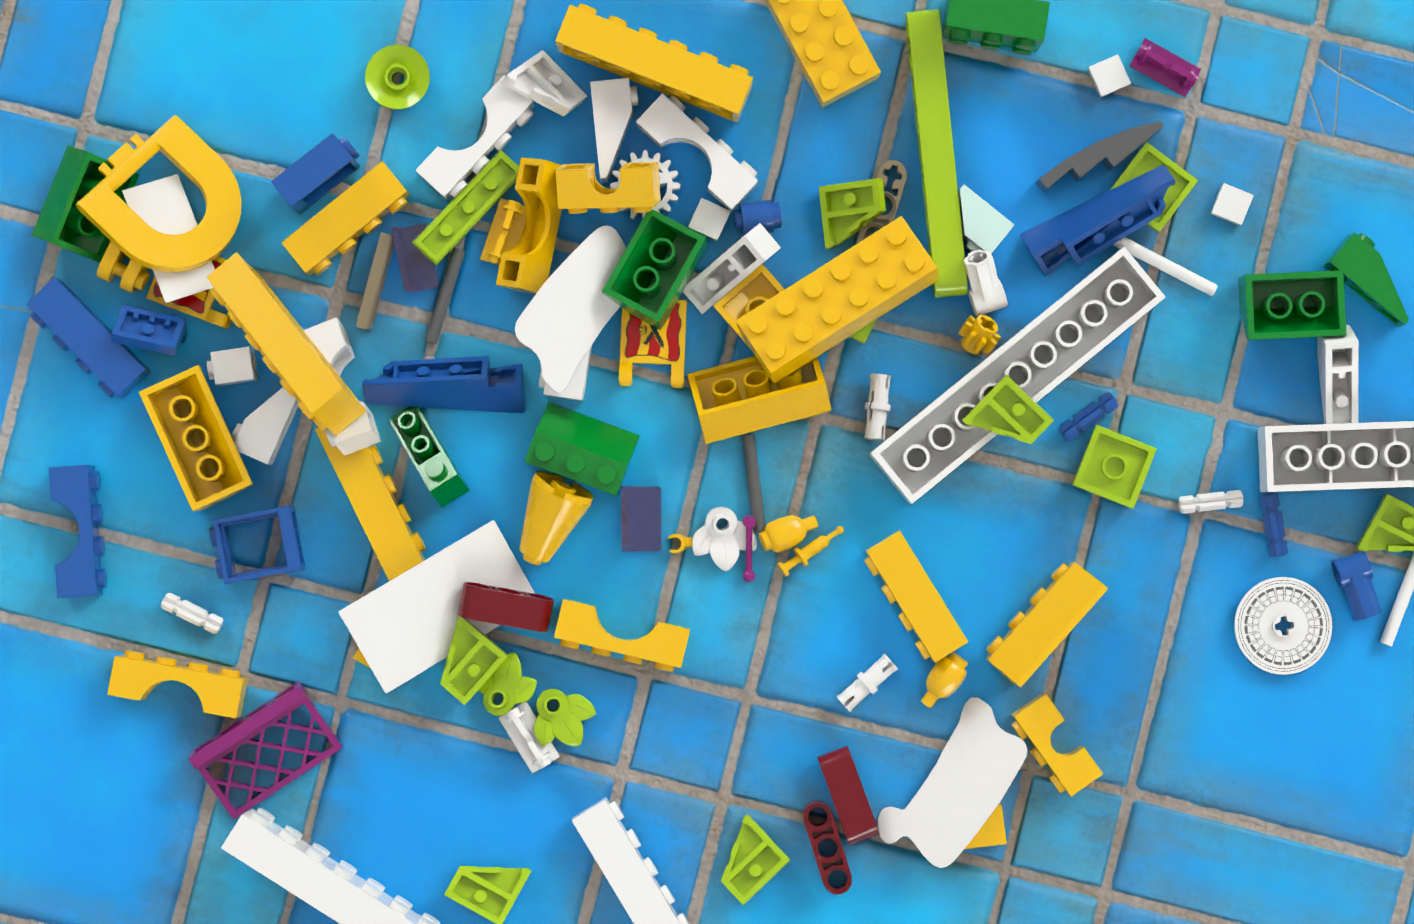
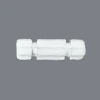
M1241 490L1227 491L1226 494L1224 492L1197 494L1196 497H1193V495L1181 496L1178 501L1181 513L1185 514L1194 513L1195 510L1202 512L1226 509V506L1229 508L1242 507L1243 494Z
M167 593L161 602L163 610L170 613L175 612L176 616L198 627L202 625L205 630L213 634L218 633L223 624L222 617L213 613L208 614L207 610L187 600L181 601V597L172 593Z

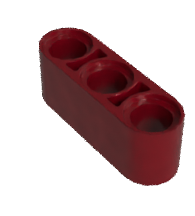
M464 582L457 615L481 622L548 632L555 600L551 597L474 582Z
M848 746L817 756L849 846L880 835Z
M812 800L804 806L802 815L821 879L827 891L835 895L843 894L851 887L852 875L834 817L828 804L821 800ZM815 807L823 808L826 811V819L820 824H814L808 819L809 812ZM829 838L835 841L836 849L832 854L823 855L818 851V845L823 839ZM834 870H841L846 874L845 882L840 886H832L828 882V876Z

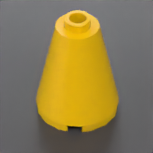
M536 471L531 479L519 547L520 552L524 554L523 559L534 565H541L542 562L547 563L551 560L592 505L594 495L581 485L573 482L571 486L562 481L564 477L544 471Z

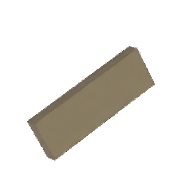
M380 233L356 322L357 328L369 332L374 325L396 239L390 234Z

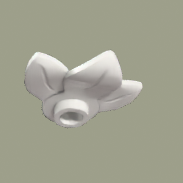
M723 506L713 508L705 518V525L695 531L693 535L692 549L694 555L700 556L710 553L712 560L720 569L724 571L730 570L738 559L739 550L746 551V527L743 526L742 521L737 520L735 513L731 509ZM720 518L727 519V525L723 529L716 527V523ZM752 529V551H755L757 541Z

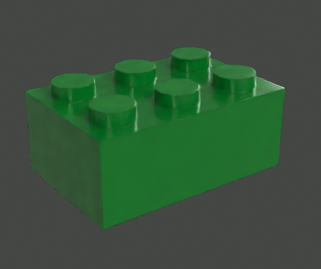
M947 0L942 37L948 38V42L955 45H967V42L970 41L980 43V47L987 50H999V47L1002 46L1012 48V53L1031 55V52H1037L1044 42L1050 2L1040 0Z

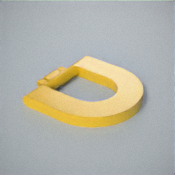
M176 115L172 116L145 142L137 134L131 137L130 142L136 149H133L126 142L107 159L114 169H111L105 163L101 164L98 167V171L105 178L75 204L78 210L126 256L144 267L162 272L190 271L216 259L231 243L238 228L241 215V194L233 172L224 160ZM158 151H161L200 189L205 199L206 213L202 221L194 229L183 234L170 235L154 230L114 193L116 189Z

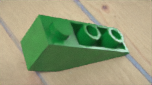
M408 407L388 419L429 492L442 507L470 491L419 407Z

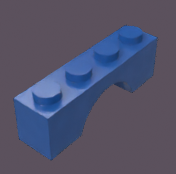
M94 465L49 467L51 500L67 507L75 516L79 527V539L75 550L66 560L55 565L57 598L103 595V588L107 587V573L105 568L101 569V556L105 554V541L103 536H99L98 523L103 522L102 505L97 504L96 491L101 489L100 473L95 471Z

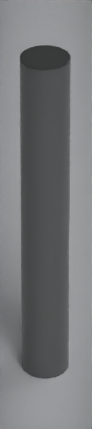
M457 248L452 250L424 339L425 341L437 344L466 251Z
M755 435L742 436L751 516L756 519L753 531L754 533L763 532L766 525Z

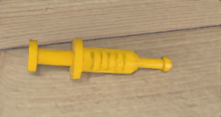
M838 526L836 530L827 536L820 535L804 548L799 549L796 547L793 549L795 554L793 558L784 564L782 562L777 563L781 573L787 577L789 575L788 570L799 563L806 567L809 564L807 560L829 546V540L838 534H842L844 528Z

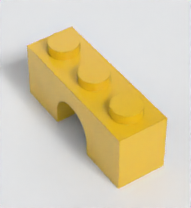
M658 162L625 163L620 168V185L614 189L606 188L597 181L594 163L562 164L555 170L558 209H568L570 214L586 213L588 208H600L601 213L619 212L620 208H632V212L642 213L651 211L652 207H655L661 201Z
M1040 693L1011 714L1015 720L1011 726L1022 740L1025 738L1029 739L1034 746L1030 753L1041 767L1046 764L1053 775L1049 779L1060 794L1066 791L1072 797L1103 775L1085 747L1079 745L1071 752L1064 754L1057 753L1053 749L1050 741L1051 733L1065 719L1046 693Z

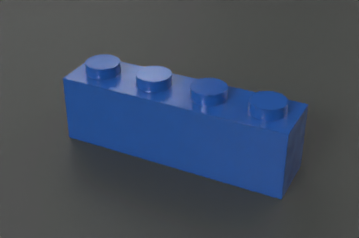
M53 277L26 304L33 311L30 317L43 329L48 326L56 334L52 339L64 351L70 348L78 356L75 360L76 364L88 375L93 372L101 380L98 386L111 398L114 395L125 398L151 372L126 345L111 341L112 331L62 280Z

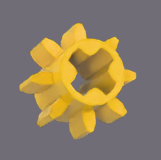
M970 315L958 331V334L963 336L961 339L963 348L974 355H979L982 351L990 354L1001 338L1000 335L996 334L998 325L986 315H979L976 319Z

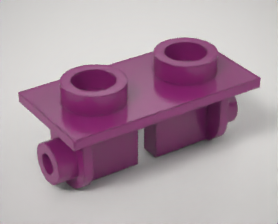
M1144 38L1129 65L1134 70L1185 98L1191 87L1196 83L1201 71L1197 66Z

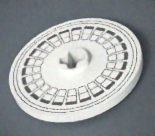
M1276 577L1256 584L1243 596L1234 617V633L1241 652L1253 665L1269 673L1281 675L1294 674L1314 665L1325 653L1332 635V617L1326 601L1311 585L1295 578ZM1283 616L1285 621L1291 623V628L1286 629L1285 635H1282L1281 630L1275 629V624L1280 623V617Z

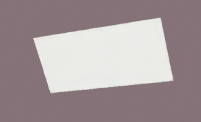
M178 174L122 190L127 205L151 228L158 232L177 235L186 233L197 226ZM212 261L200 268L184 272L153 270L165 303L214 288L206 278L215 270Z

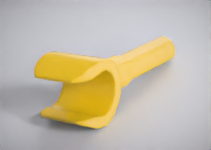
M672 534L667 538L677 537L681 540V547L678 550H669L671 553H681L686 547H692V537L685 538L681 534Z

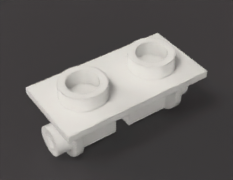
M527 702L517 706L506 713V715L499 717L500 722L532 774L560 757L552 742L542 746L537 740L533 730L536 716Z

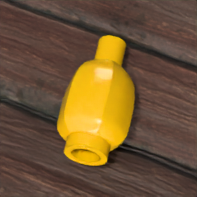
M793 515L769 522L764 531L758 534L761 545L765 551L772 549L778 553L788 550L801 543L807 531L818 527V522L814 515L805 519Z
M954 652L949 657L945 656L940 659L927 677L926 686L928 691L921 699V702L927 707L932 708L938 698L951 696L966 677L965 667L968 665V662Z

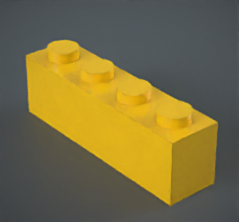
M381 161L281 243L306 274L311 276L315 273L318 276L332 265L330 259L339 252L344 255L357 245L355 239L366 232L369 235L382 224L380 219L388 212L395 214L408 203L406 198L410 194L386 164Z
M896 531L865 550L868 555L864 559L866 566L873 576L879 574L885 585L881 587L882 592L890 604L895 601L902 611L898 617L907 632L912 629L919 638L915 645L925 660L930 657L933 662H937L968 643V640L901 531Z

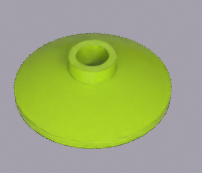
M390 45L377 51L369 60L365 71V83L372 98L380 105L395 110L406 109L418 103L426 94L430 83V72L425 59L415 49L405 45ZM396 74H403L405 79L402 84L397 85L393 83V77Z

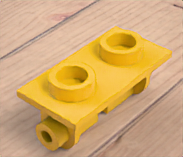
M500 198L480 260L499 266L502 253L513 249L518 244L526 224L525 206L510 199L508 201Z

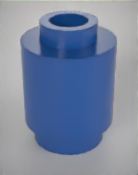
M771 200L739 203V210H733L735 229H741L742 235H746L759 223L762 224L768 233L774 232V229L781 228L782 226L779 202L771 203Z

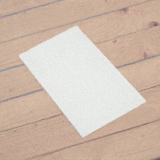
M494 520L339 611L342 620L385 693L390 692L448 656L457 618L459 617L457 611L464 582H474L535 593ZM467 619L484 634L500 626L498 624Z

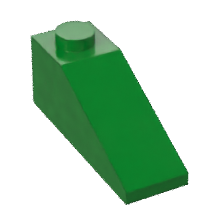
M1354 232L1348 235L1323 266L1329 271L1343 270L1344 283L1395 326L1405 325L1409 318L1380 253L1374 249L1375 243L1362 233L1357 235Z

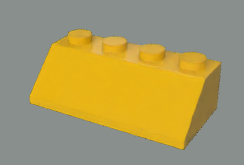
M755 356L687 374L706 444L832 411L826 382L817 357L773 384Z
M200 365L139 391L192 511L200 512L253 485Z
M1063 562L1051 575V578L1054 580L1046 590L1041 587L1031 597L1029 602L1033 605L1027 612L1023 614L1019 611L1008 623L1007 626L1011 630L1003 639L998 635L986 648L989 654L985 659L1018 687H1022L1108 590L1103 583L1075 562H1070L1068 566Z

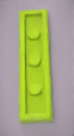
M500 150L412 242V245L437 266L516 183L519 166Z

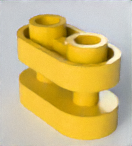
M110 241L99 264L96 276L110 283L117 275L122 278L120 283L121 289L132 294L137 289L142 291L150 276V273L147 272L148 268L136 263L132 259L128 266L122 264L126 255Z

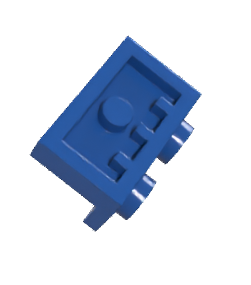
M122 305L111 333V341L176 356L180 343H185L187 338L186 318L173 314L154 312L142 307Z

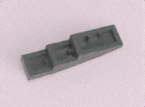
M1161 121L1127 129L1097 141L1062 161L1035 183L1045 192L1068 172L1077 182L1101 161L1111 171L1164 125Z

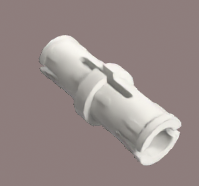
M870 374L868 402L865 403L864 408L867 410L864 439L885 441L887 412H890L891 405L888 404L890 375Z
M884 653L866 672L858 673L856 675L858 679L836 697L851 712L870 693L875 694L878 691L876 687L894 671H897L898 668Z

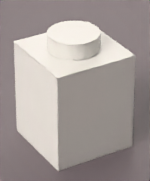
M248 346L210 352L211 360L207 361V371L209 379L215 380V385L226 386L259 381L254 348Z

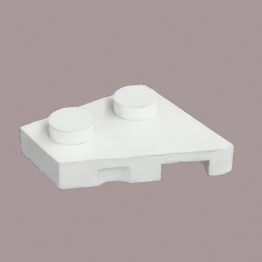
M543 50L507 74L501 82L511 90L563 117L581 105L587 98V95Z

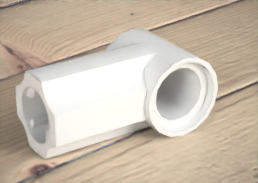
M979 249L970 252L963 261L970 285L968 296L976 317L1007 307V298L1003 286L997 277L993 256L990 251Z

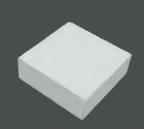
M1118 54L1087 68L1100 98L1131 84Z
M1223 183L1210 214L1241 226L1254 195Z
M701 198L688 228L718 241L731 211Z

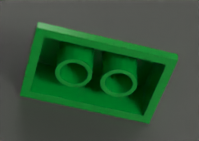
M67 145L31 236L100 263L110 240L78 210L75 204L105 178L98 171V167L101 164L105 163L111 169H114L108 160L88 151ZM134 173L114 191L126 204L127 202L122 190L135 186L139 176L138 173Z
M653 209L646 212L602 293L633 316L662 330L708 248L707 238Z
M1343 270L1245 274L1238 278L1239 308L1247 340L1347 336Z
M548 402L524 462L618 496L640 435Z

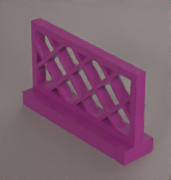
M297 681L191 751L188 759L193 767L200 771L234 820L340 750L342 744L306 694L304 686L300 681ZM304 704L312 715L310 726L290 723L292 711ZM288 715L287 722L279 721ZM314 719L320 728L313 727ZM271 725L285 727L283 743L277 744L263 741L265 729ZM289 728L308 732L305 749L286 745ZM261 732L259 740L251 739ZM311 734L326 735L332 745L322 752L310 750ZM244 743L258 745L255 762L236 759L238 747ZM262 746L281 750L278 766L259 763ZM233 751L232 758L224 757ZM284 751L304 754L302 765L295 770L281 767ZM307 755L315 756L306 762ZM216 761L231 763L228 780L214 778L207 767ZM235 764L254 768L251 784L231 781ZM257 768L276 772L274 784L268 788L254 785ZM280 773L288 774L279 780ZM220 785H225V786H226V791H225V793H224V791L222 790V788L220 787ZM230 787L249 790L247 802L235 808L228 798ZM253 791L260 792L252 798Z

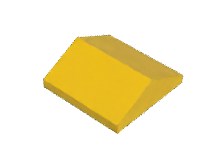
M761 264L713 307L747 345L739 333L736 320L785 289L768 269Z

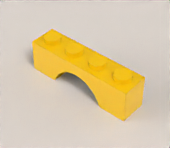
M521 157L515 190L521 196L525 205L526 224L518 244L501 255L496 285L523 293L536 294L548 279L562 209H558L555 170L561 165L548 160Z
M563 599L554 638L561 639L559 644L561 646L579 649V645L583 644L591 646V653L610 657L611 651L624 654V661L642 665L643 659L656 662L654 668L673 672L674 667L681 668L690 629L659 621L651 632L641 638L634 640L620 639L611 635L601 625L596 606Z
M125 650L124 655L114 656L107 695L140 701L146 699L151 690L161 682L174 680L185 683L197 693L204 713L231 718H239L242 715L248 678L240 677L241 671L221 668L220 673L208 671L209 665L189 662V666L184 667L176 665L177 659L157 656L156 661L144 659L145 653Z

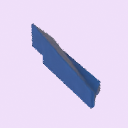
M1161 165L1023 232L1020 236L1044 276L1056 269L1069 257H1072L1076 265L1079 266L1162 215L1166 205L1163 198L1168 187L1174 186L1176 181L1168 169Z
M489 356L392 361L383 367V375L375 380L365 379L362 382L367 404L524 413L523 365L515 364L490 369Z

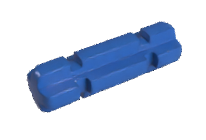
M1104 393L1097 398L1099 402L1095 403L1093 401L1072 416L1074 420L1070 421L1068 419L1061 424L1059 430L1062 436L1067 441H1072L1080 435L1078 433L1080 430L1085 432L1103 419L1105 412L1110 414L1118 408L1117 400L1111 393Z
M1277 493L1261 495L1259 500L1261 509L1265 510V513L1262 514L1266 539H1270V544H1267L1269 556H1284L1288 554L1287 541H1283V537L1286 535L1282 511H1278L1277 507L1281 506L1279 495Z

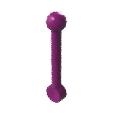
M746 515L742 519V524L746 527V571H744L742 576L744 581L752 582L755 579V573L752 571V528L756 525V519L751 515Z

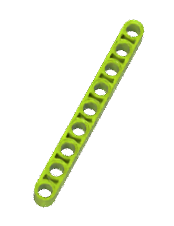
M938 9L906 12V33L929 256L938 267L939 280L932 284L935 298L967 295V274L963 261L965 255L940 14Z

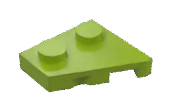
M876 178L819 187L825 249L836 248L886 211L883 179Z
M1006 374L962 421L970 426L973 425L1002 436L1005 435L1032 444L1054 419Z
M1385 493L1356 548L1360 551L1414 552V507Z
M459 616L440 685L463 705H466L507 659L508 654L469 620Z
M747 814L743 818L740 832L733 845L731 857L724 870L721 882L742 905H745L791 859Z
M460 866L444 896L495 924H503L531 870L528 868Z

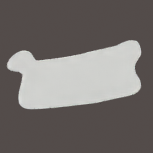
M601 226L590 234L544 282L516 321L515 334L518 340L537 354L544 381L550 388L559 393L568 386L576 366L589 350L603 327L621 307L602 293L626 250L621 237L611 226Z
M970 698L965 703L959 723L943 749L936 765L908 806L902 810L895 807H886L880 812L878 830L881 839L885 843L890 844L898 841L903 836H907L932 865L938 868L949 866L966 848L1003 799L1027 756L1025 742L1015 735L1006 733L997 725L993 710L987 703L979 698Z

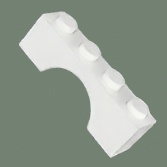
M505 75L482 98L487 111V126L482 137L474 145L463 150L452 151L437 146L416 169V172L446 200L451 196L455 198L467 186L466 179L473 172L477 175L488 164L490 160L487 157L495 148L498 151L503 149L512 138L509 133L517 125L523 127L534 114L531 111L534 107L531 99L501 83L506 77Z
M662 93L636 121V126L660 148L677 142L688 143L699 148L706 155L711 165L712 175L708 192L732 213L739 206V203L758 185V180L755 178L758 173L744 160L739 164L731 156L734 151L723 140L719 139L715 142L707 134L710 129L700 119L695 117L691 120L683 112L686 107L676 97L671 95L667 98Z
M337 317L304 330L340 376L343 369L355 356L347 331ZM360 401V403L367 411L337 436L328 428L325 429L331 446H337L344 455L381 442L373 414L363 401Z

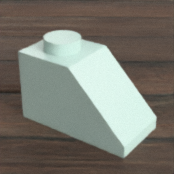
M964 184L958 191L962 235L963 239L967 242L965 247L970 252L980 249L982 251H990L992 254L1013 228L1014 224Z

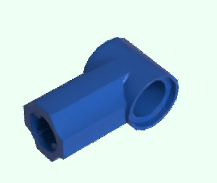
M1361 551L1332 561L1331 566L1338 586L1341 589L1343 588L1353 620L1357 621L1381 613L1382 611L1371 581L1373 571L1366 553Z

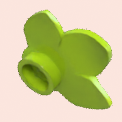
M509 653L507 659L479 689L484 695L483 704L485 709L495 716L506 715V713L513 710L515 704L527 702L533 696L537 680L530 677H522V666L516 653ZM497 694H502L504 697L500 705H495L494 697Z
M547 689L538 696L536 701L538 716L533 724L534 735L542 746H546L556 737L566 745L578 747L583 739V724L581 721L596 715V710L592 703L580 694L565 695L558 689ZM551 699L558 701L559 706L555 711H549L547 708V703Z

